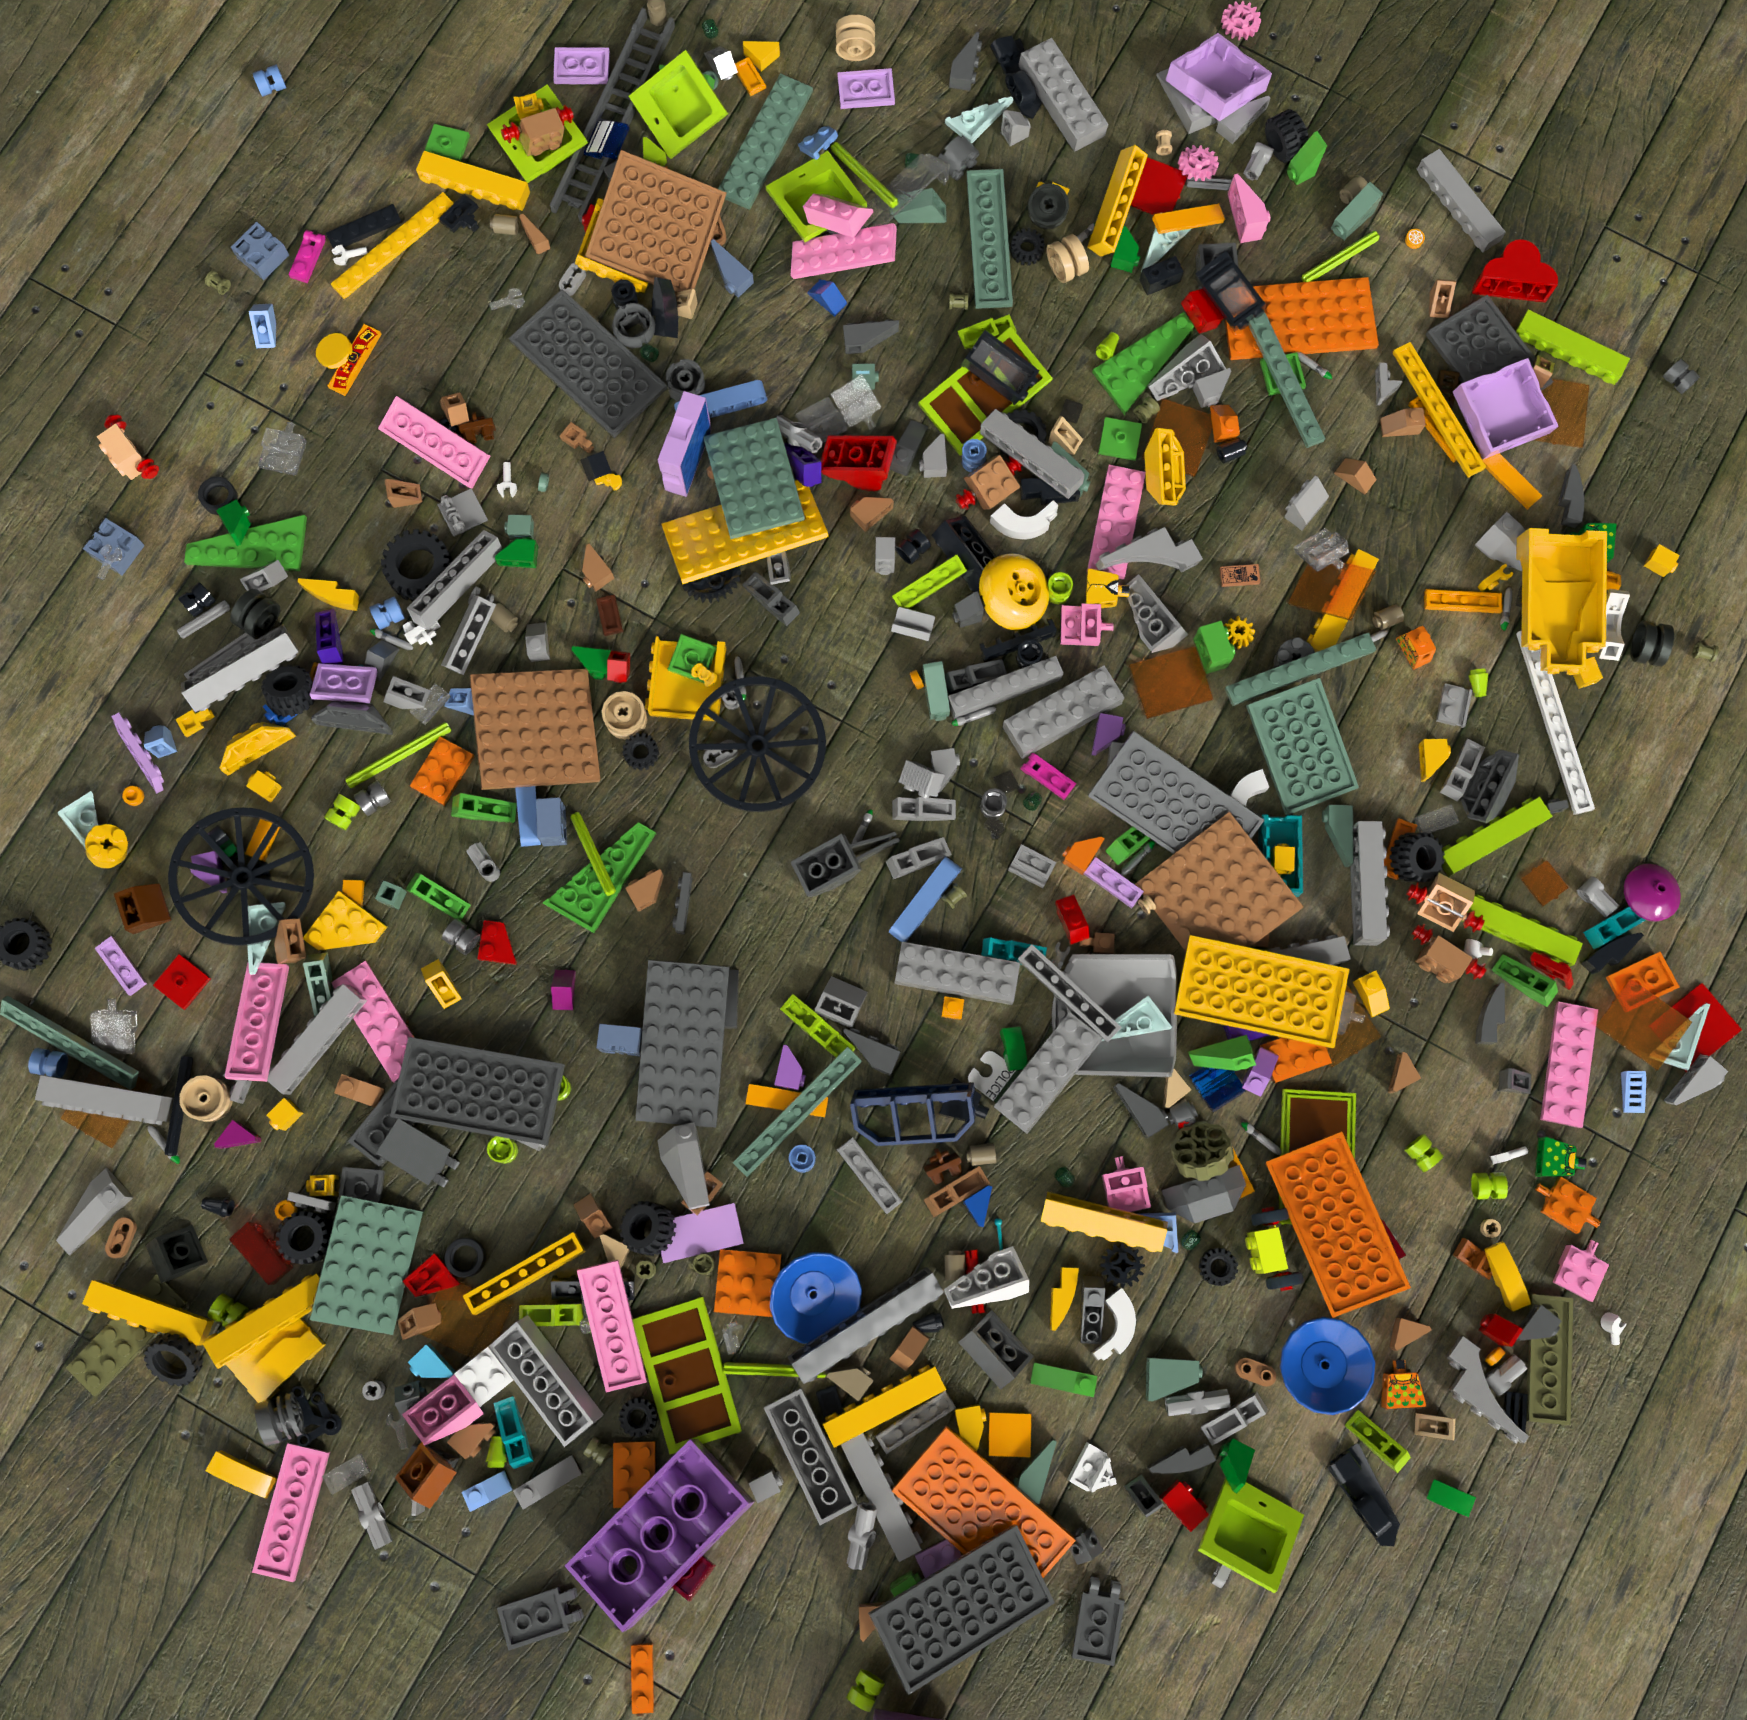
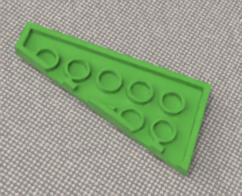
M1184 312L1093 369L1092 373L1124 416L1148 387L1147 385L1173 356L1177 348L1181 346L1193 331L1194 325Z
M301 515L249 528L239 546L236 545L230 534L188 543L186 545L184 562L187 565L259 569L279 560L284 570L301 571L307 517L306 515Z
M638 822L621 836L615 844L608 847L600 855L616 890L611 896H607L604 893L593 866L589 863L571 881L558 889L549 899H546L543 904L588 931L595 933L656 832Z

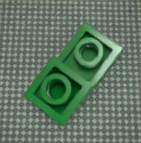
M1021 1027L1002 1028L1000 1035L1005 1048L1003 1056L1008 1071L1023 1070L1028 1063Z
M1434 1479L1427 1499L1469 1517L1476 1497Z

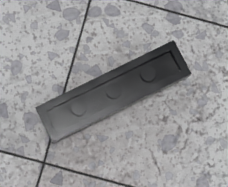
M391 204L328 231L326 235L333 249L338 245H342L344 248L398 225L402 221L394 204Z

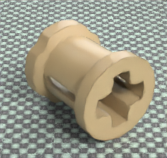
M1161 130L1156 133V140L1158 141L1157 154L1168 155L1172 152V146L1170 145L1171 131Z

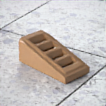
M521 214L519 217L521 225L536 254L549 250L548 239L524 214Z

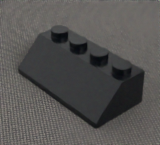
M966 516L945 520L935 530L932 537L935 539L936 544L944 551L948 560L958 555L967 570L961 576L973 592L979 593V581L982 571L997 556Z

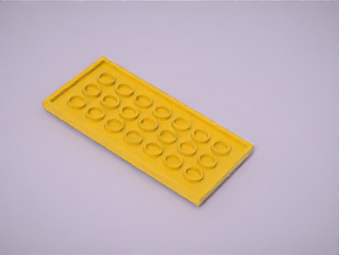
M795 480L805 520L730 539L722 505L662 523L661 525L682 584L829 537L810 488L803 486L798 480Z
M1190 935L1174 1014L1334 1048L1349 969Z

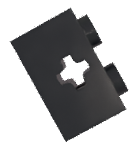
M1174 256L1142 269L1139 281L1146 295H1150L1180 283L1184 271L1177 257Z

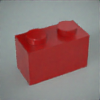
M1203 289L1189 292L1181 303L1199 334L1216 329L1224 319Z
M1075 895L1056 900L1057 915L1070 944L1088 939L1089 925Z
M1176 1480L1159 1498L1187 1530L1192 1532L1209 1515L1205 1510L1208 1507L1200 1498L1196 1500L1191 1494L1193 1489L1185 1481L1181 1483L1179 1480Z

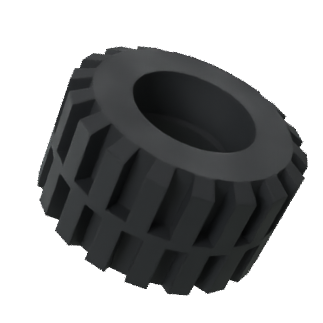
M1287 109L1268 119L1265 124L1268 145L1274 149L1273 154L1283 163L1292 160L1309 139L1303 120L1292 109Z
M292 665L280 666L279 669L268 673L266 679L262 681L261 689L271 711L275 712L278 716L282 714V717H287L288 715L292 717L298 713L300 715L304 710L307 711L310 705L314 704V699H311L310 696L313 682L309 673L303 667L300 668L298 665L294 667Z
M1405 833L1398 837L1399 840L1394 841V847H1391L1390 850L1392 851V855H1390L1392 863L1390 865L1391 868H1394V874L1398 875L1399 879L1407 882H1427L1436 878L1438 872L1442 871L1441 865L1444 864L1443 856L1445 855L1444 851H1442V844L1438 843L1439 839L1427 833ZM1417 852H1418V862H1416V854H1417Z
M13 918L12 922L9 920L4 922V927L0 925V961H2V964L18 970L28 971V968L36 969V965L41 966L43 964V959H48L47 952H51L52 948L49 947V944H52V939L47 938L50 934L45 930V927L26 918ZM28 934L30 939L28 948L23 953L17 955L15 951L17 940L21 936Z
M638 1201V1204L634 1203L631 1205V1209L627 1208L625 1211L626 1215L621 1218L623 1223L620 1224L619 1229H622L620 1238H624L622 1242L629 1250L654 1256V1254H661V1250L666 1251L668 1249L667 1245H671L673 1242L671 1240L672 1236L675 1237L676 1232H674L676 1223H673L675 1217L670 1214L671 1211L668 1208H665L666 1206L649 1201ZM651 1219L652 1229L645 1238L644 1227L646 1222Z
M305 1211L293 1213L291 1217H286L284 1219L285 1223L280 1224L278 1227L281 1231L276 1233V1237H279V1241H276V1246H280L279 1253L284 1254L286 1260H291L292 1263L312 1264L315 1261L322 1260V1256L326 1255L331 1235L330 1231H332V1226L328 1225L329 1221L320 1214ZM307 1225L312 1228L315 1238L309 1249L301 1250L296 1244V1234L301 1227Z

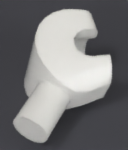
M1466 939L1463 952L1475 959L1482 957V955L1491 956L1493 949L1483 947V944L1479 941Z
M1607 1312L1601 1318V1327L1611 1333V1344L1619 1345L1620 1334L1625 1328L1626 1323L1620 1322L1621 1318L1618 1315Z

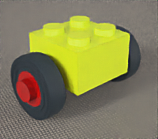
M1274 1207L1263 1208L1262 1213L1252 1214L1251 1220L1253 1225L1270 1227L1269 1229L1249 1232L1245 1238L1246 1247L1248 1250H1251L1252 1255L1250 1265L1256 1274L1281 1272L1273 1277L1266 1278V1286L1270 1290L1280 1288V1291L1293 1289L1292 1286L1304 1283L1302 1272L1292 1273L1286 1270L1288 1265L1279 1227L1275 1225L1282 1220L1289 1219L1287 1208L1275 1210Z

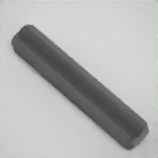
M1187 177L1186 186L1229 190L1232 179H1208L1205 177V181H1202L1201 178L1195 181L1194 177L1191 179Z

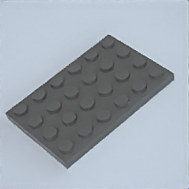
M1488 295L1433 327L1425 334L1452 371L1460 373L1459 380L1461 383L1482 375L1498 372L1508 365L1527 358L1532 366L1536 359ZM1551 377L1545 383V385L1542 388H1540L1541 391L1550 386L1554 382L1551 379Z

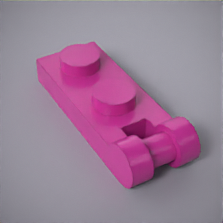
M310 230L304 232L302 244L288 274L290 278L305 283L309 282L325 244V235H316Z
M1031 753L1028 757V762L1024 763L1020 769L1065 800L1076 783L1038 755ZM1035 764L1040 766L1037 771L1033 769Z

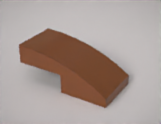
M1462 1238L1453 1256L1479 1275L1490 1280L1492 1272L1485 1251L1480 1250L1468 1239Z

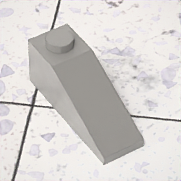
M1265 96L1248 102L1221 121L1217 120L1216 132L1233 144L1267 109L1270 97Z
M1700 1054L1664 1099V1102L1678 1105L1709 1091L1724 1081V1076L1728 1071L1711 1056Z
M571 1455L516 1488L513 1492L522 1509H525L581 1475L582 1472Z

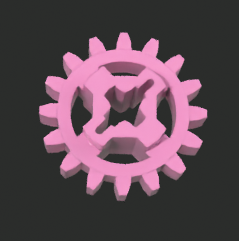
M1237 1L1234 2V6L1229 4L1228 8L1224 10L1221 23H1223L1222 29H1226L1225 34L1231 33V38L1233 39L1237 36L1239 41L1241 37H1244L1245 40L1248 39L1249 35L1253 37L1255 32H1258L1261 23L1259 18L1260 12H1256L1257 7L1251 8V3L1249 2L1245 5L1244 1L1240 5Z
M1192 145V149L1187 147L1185 152H1181L1178 161L1179 170H1183L1182 175L1187 174L1188 179L1194 177L1195 181L1198 178L1205 181V177L1211 179V176L1216 174L1219 162H1217L1218 156H1214V151L1209 152L1208 147L1202 149V145L1199 148Z

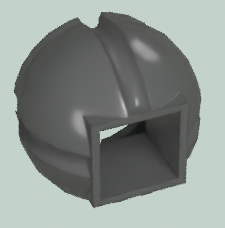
M636 303L626 304L625 309L620 307L614 315L612 323L613 333L624 346L632 349L640 348L643 343L648 344L653 338L655 321L648 309L643 305ZM640 324L644 331L629 337L626 330Z

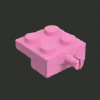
M1101 604L1062 605L1060 644L1099 646L1101 630L1113 631V623H1103L1101 620Z
M1123 1156L1114 1158L1117 1170L1113 1173L1102 1175L1108 1207L1127 1212L1151 1208L1144 1168H1125Z
M1590 1240L1586 1250H1580L1573 1245H1566L1558 1262L1560 1266L1553 1283L1593 1302L1609 1264L1594 1255L1598 1243Z

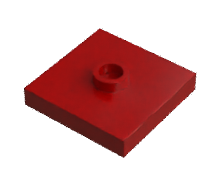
M178 954L153 986L183 1010H186L211 978L182 955Z

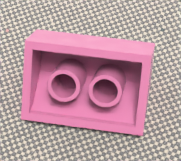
M812 194L803 206L808 223L853 238L873 213L871 208L823 194Z

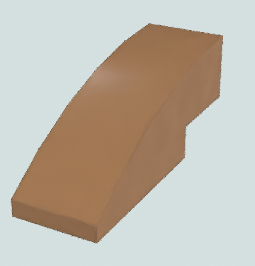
M978 1166L924 1199V1202L933 1217H936L984 1188L990 1182L981 1167Z

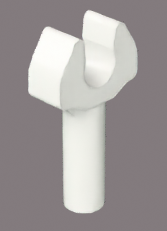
M338 245L332 249V253L334 255L342 254V256L333 258L335 264L347 265L349 258L366 255L368 253L367 247L346 250L342 245Z
M510 462L503 463V482L497 484V490L502 498H504V490L506 488H510L512 497L517 492L516 484L511 482Z
M1524 1146L1490 1156L1492 1164L1501 1163L1528 1154V1149Z

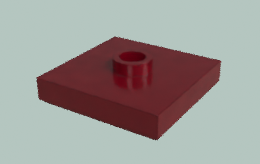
M703 1555L672 1588L687 1601L691 1602L716 1565Z

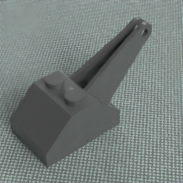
M896 832L849 844L846 836L840 834L791 861V864L807 897H814L850 881L862 870L859 863L899 843L900 840L899 838L890 840L897 836ZM886 842L858 857L854 854V852Z

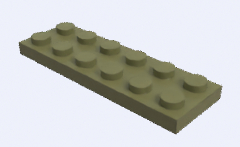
M158 1274L138 1293L180 1309L187 1304V1301L167 1281L161 1283ZM112 1319L66 1369L96 1397L157 1334L147 1332L146 1327L139 1325V1327L126 1324L127 1320Z
M1529 1294L1531 1301L1529 1311L1535 1304L1542 1305L1559 1318L1561 1323L1559 1324V1331L1553 1337L1528 1340V1401L1526 1421L1571 1425L1573 1298Z

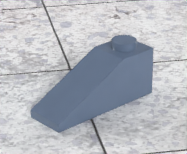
M712 239V252L725 284V289L730 294H735L739 298L754 283L753 274L719 243Z

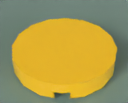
M341 333L327 335L319 342L316 348L318 362L329 369L344 365L348 361L349 354H352L350 340Z

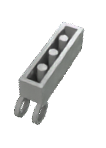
M477 586L470 594L468 599L469 606L441 664L464 675L496 606L493 603L494 595L489 593L486 599L480 597L481 589Z

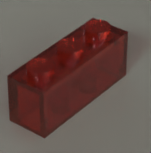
M247 1222L229 1240L268 1285H275L293 1269L289 1264L291 1260H286L284 1254L279 1253L276 1249L278 1247L276 1242L272 1238L268 1239L263 1234L265 1230L259 1223Z

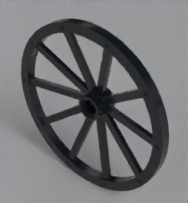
M764 676L744 677L719 687L701 704L690 728L689 753L693 769L699 781L717 800L742 811L768 812L795 802L814 784L825 759V730L815 706L797 688L775 678ZM746 686L770 687L758 735H756L739 688ZM776 689L786 692L802 704L764 736ZM734 690L751 737L711 711V706L725 694ZM807 710L815 725L817 738L768 742ZM704 716H709L746 743L697 744L698 732ZM755 742H761L763 748L755 750L752 745ZM818 745L817 758L810 774L769 750L771 748ZM697 750H747L709 779L701 767ZM752 755L739 800L727 796L713 785L714 782ZM765 755L806 780L797 790L781 798ZM758 757L776 801L768 803L745 802Z
M230 808L204 817L182 836L170 860L168 884L172 901L178 913L197 933L221 944L249 946L275 938L278 926L267 932L250 936L247 889L255 895L278 922L285 919L253 884L303 893L298 905L287 918L299 919L305 911L313 892L314 866L305 841L288 822L260 809ZM241 817H253L272 823L247 867H245ZM234 818L239 867L230 860L205 832V828L218 821ZM278 827L285 831L297 844L298 851L253 870ZM197 834H200L233 872L183 861L181 858L190 842ZM303 856L306 872L305 886L255 878L260 874ZM180 866L231 880L181 897L178 888V869ZM247 874L248 880L243 883L238 882L239 875ZM233 886L205 927L190 915L183 904ZM241 889L243 937L226 936L211 931L237 892Z

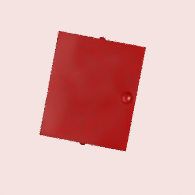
M1147 157L1131 206L1152 215L1172 212L1177 200L1180 199V194L1188 175H1182V170Z
M1700 983L1648 1025L1662 1043L1682 1023L1690 1018L1695 1011L1706 1003L1710 1004L1690 1067L1700 1054L1711 1056L1742 1031L1739 1025L1723 1008V1005L1717 1001L1703 983Z

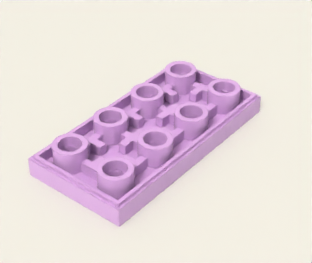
M735 1203L704 1210L698 1216L692 1213L675 1217L673 1223H676V1228H674L676 1235L675 1237L672 1236L671 1240L673 1242L671 1245H667L668 1249L666 1251L661 1250L663 1263L744 1244Z

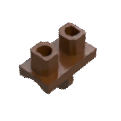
M476 411L472 412L473 418H470L469 422L459 425L463 438L472 444L477 442L476 435L483 434L484 440L494 439L496 427L493 419H485L484 415L478 417Z
M938 1148L933 1149L935 1155L929 1158L931 1164L923 1167L925 1173L935 1185L945 1180L942 1172L949 1169L952 1177L962 1173L960 1165L962 1161L958 1154L955 1152L949 1155L947 1150L940 1153Z

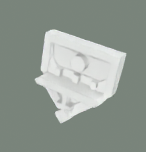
M1086 1442L1067 1480L1085 1491L1090 1490L1091 1492L1117 1484L1113 1476L1111 1460L1107 1453Z

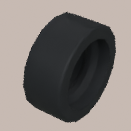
M216 476L206 479L200 485L198 499L208 512L218 515L217 509L235 500L238 501V493L226 478ZM216 487H225L229 495L224 503L211 505L207 500L209 492Z
M471 1238L457 1239L450 1244L445 1253V1265L453 1275L462 1278L478 1274L486 1261V1251L482 1244ZM465 1245L473 1247L477 1252L478 1258L474 1267L469 1270L459 1269L455 1265L453 1258L455 1251Z

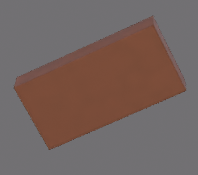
M615 595L597 598L596 601L604 636L622 633L623 628Z

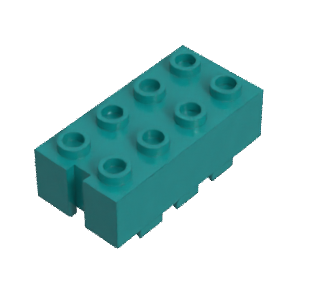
M1262 814L1261 817L1264 818V822L1258 829V848L1271 864V850L1274 846H1277V844H1288L1289 847H1295L1294 871L1290 875H1279L1294 895L1299 897L1303 893L1302 815L1268 817V814Z

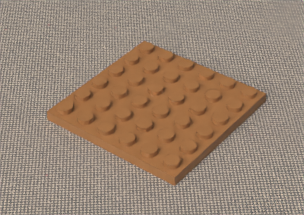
M621 150L585 258L653 285L655 277L669 279L672 282L675 293L695 289L727 193Z
M586 669L470 675L481 790L600 782L590 686Z
M1230 812L1135 883L1138 888L1144 891L1143 896L1148 895L1156 906L1154 911L1185 951L1190 935L1250 948L1304 907Z

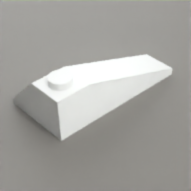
M1012 1246L990 1255L988 1260L981 1265L975 1266L973 1271L953 1282L944 1289L951 1308L1002 1301L1029 1293V1278Z

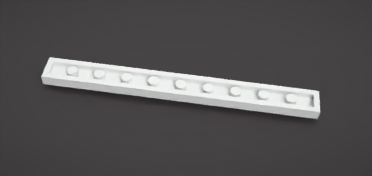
M1522 631L1516 633L1520 647ZM1521 647L1573 814L1592 811L1595 807L1552 674H1547V671H1540L1541 648L1540 650L1532 651L1528 650V647Z

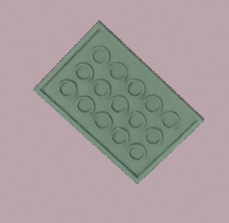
M777 418L703 437L730 539L805 520Z
M1320 678L1246 705L1285 815H1290L1359 788Z
M340 1195L309 1320L393 1335L405 1288L403 1280L408 1275L423 1212Z

